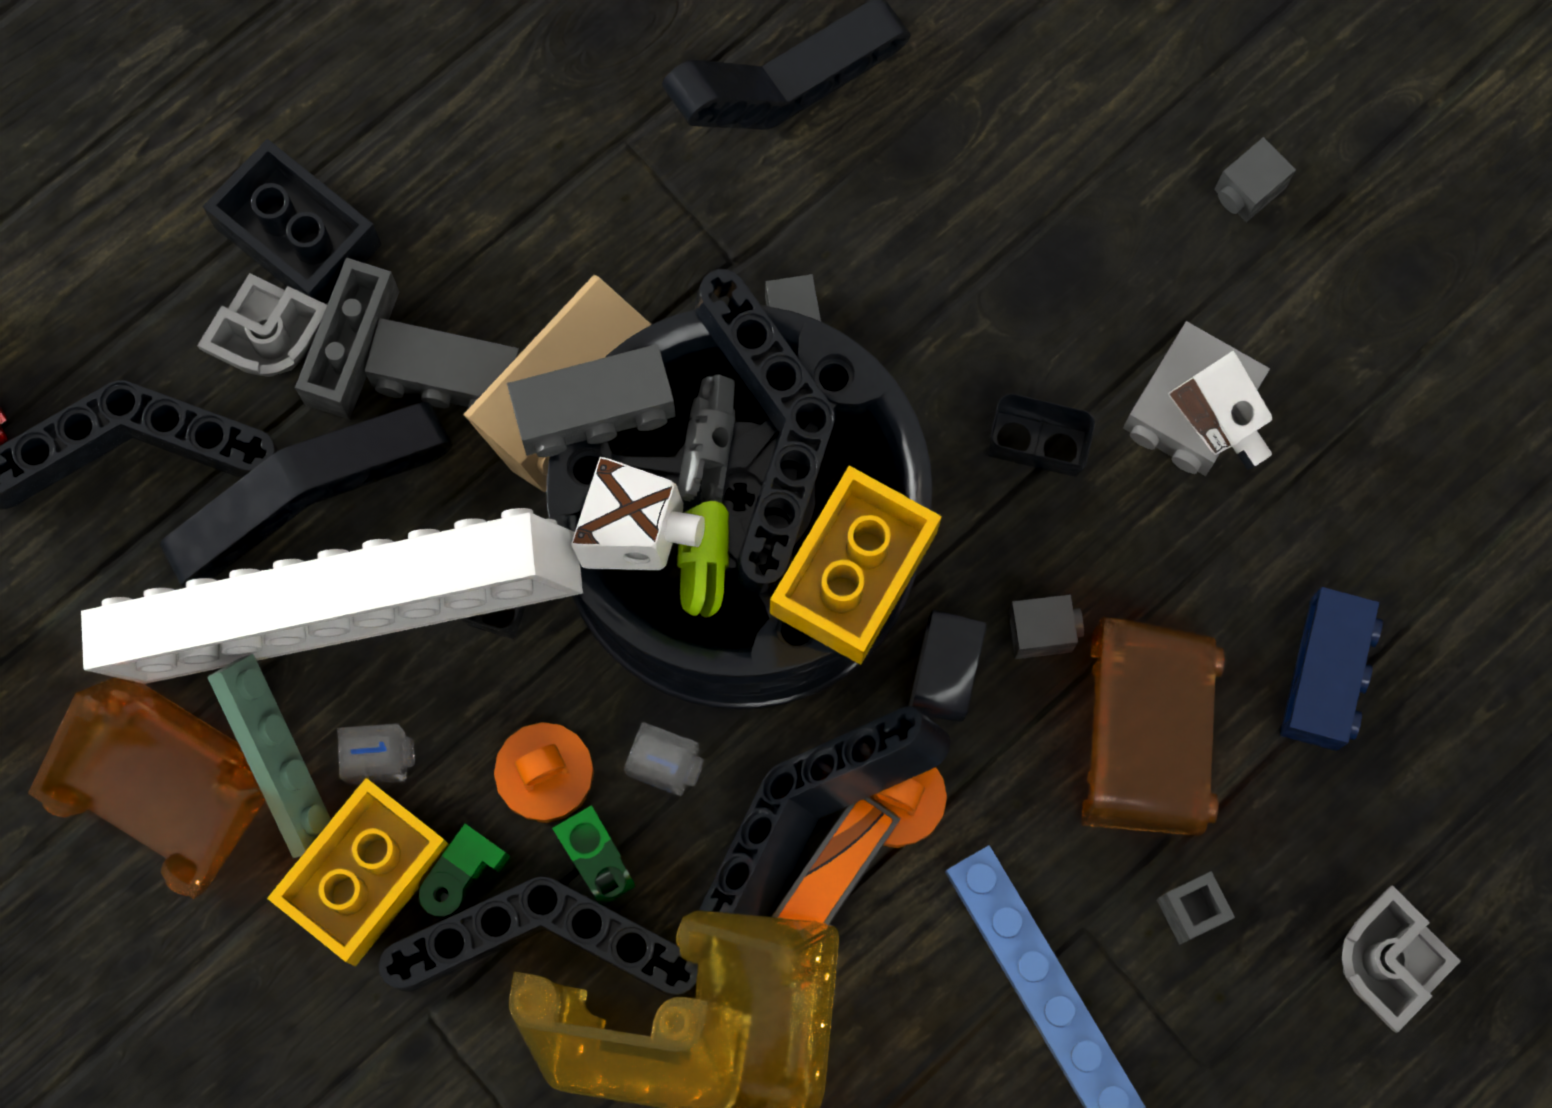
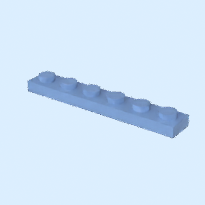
M990 845L945 871L947 877L1083 1107L1146 1108Z

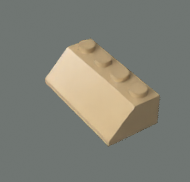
M593 275L463 415L512 472L545 493L547 491L549 457H538L536 453L526 455L507 383L605 358L606 355L626 339L650 326L651 323L600 277Z

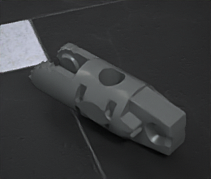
M714 375L702 379L698 397L693 400L678 482V490L682 500L689 502L691 499L694 500L701 486V503L707 501L722 503L735 423V409H733L735 380L722 375Z

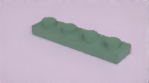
M250 654L233 661L207 678L292 857L296 858L305 853L331 821V818L254 654Z

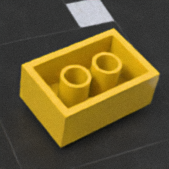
M848 466L770 599V614L861 665L936 536L942 516L857 469Z
M365 778L267 899L341 959L356 967L419 889L449 844L369 779Z

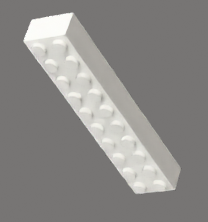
M515 508L503 511L501 519L487 522L483 519L457 521L454 523L455 529L447 531L419 529L409 532L408 539L397 542L389 539H374L364 542L362 544L363 549L349 552L344 549H329L319 552L317 554L318 559L306 562L300 559H284L274 562L273 569L265 571L257 569L234 570L229 573V579L219 581L210 578L193 579L186 582V588L179 590L152 588L144 591V597L133 600L127 597L107 598L102 600L101 607L81 611L84 670L146 684L223 668L233 661L250 654H254L256 661L583 594L580 562L571 545L575 532L558 525L554 519H544L533 514L532 509Z

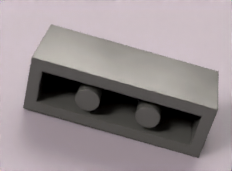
M350 258L345 259L295 386L305 406L350 420L367 377L365 367L379 318L389 320L400 292L391 271Z
M379 318L365 373L371 385L382 395L402 398L405 393L419 396L423 402H429L434 407L448 408L451 403L465 406L469 409L518 357L520 350L516 347Z
M658 344L507 383L527 456L535 453L538 457L558 455L567 449V445L585 440L589 444L604 443L614 439L619 431L637 427L639 431H649L662 427L667 423V419L676 417L674 400Z

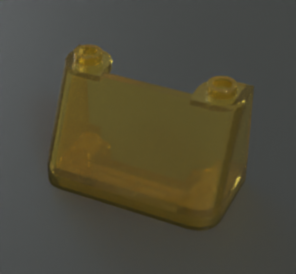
M702 910L694 911L683 917L677 931L676 943L684 960L698 963L691 1052L683 1056L677 1063L672 1064L666 1074L664 1083L665 1091L668 1093L666 1108H820L825 1091L839 946L837 929L832 925L810 920Z
M514 972L509 996V1010L543 1077L552 1088L568 1093L658 1108H731L735 1104L739 1092L751 1015L708 1000L673 997L664 1002L657 1010L651 1036L604 1029L606 1019L594 1016L585 1005L584 1001H586L587 990L560 985L538 975Z

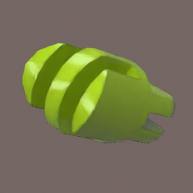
M717 501L703 502L684 512L703 516L705 519L704 535L699 547L678 544L677 566L681 568V605L686 613L697 616L700 613L703 617H711L720 609L723 601L725 569L729 568V512L722 503Z

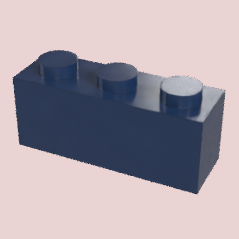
M1321 587L1311 597L1279 736L1338 751L1348 744L1349 739H1356L1362 721V712L1356 711L1359 693H1366L1373 669L1372 665L1366 664L1370 646L1376 647L1383 626V620L1376 618L1380 602Z

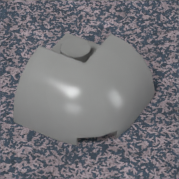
M249 273L229 308L220 307L197 346L203 352L246 373L271 377L288 372L309 353L327 305L289 286L284 290Z
M1390 886L1354 923L1347 934L1342 946L1343 973L1354 992L1392 1031L1397 1033L1432 997L1430 993L1461 961L1426 927L1430 922L1394 886Z

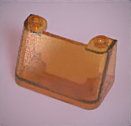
M1102 617L1092 633L1091 657H1098L1099 659L1093 666V676H1096L1091 770L1087 775V783L1095 784L1089 785L1088 800L1083 801L1082 826L1200 836L1206 831L1208 823H1216L1218 815V795L1211 793L1215 677H1221L1223 673L1224 649L1216 647L1213 637L1127 619Z
M117 677L75 693L28 792L29 795L42 802L43 807L53 815L69 817L71 814H81L90 810L162 855L166 860L161 867V874L166 880L167 886L172 891L190 896L193 899L207 890L266 801L239 743L146 685Z

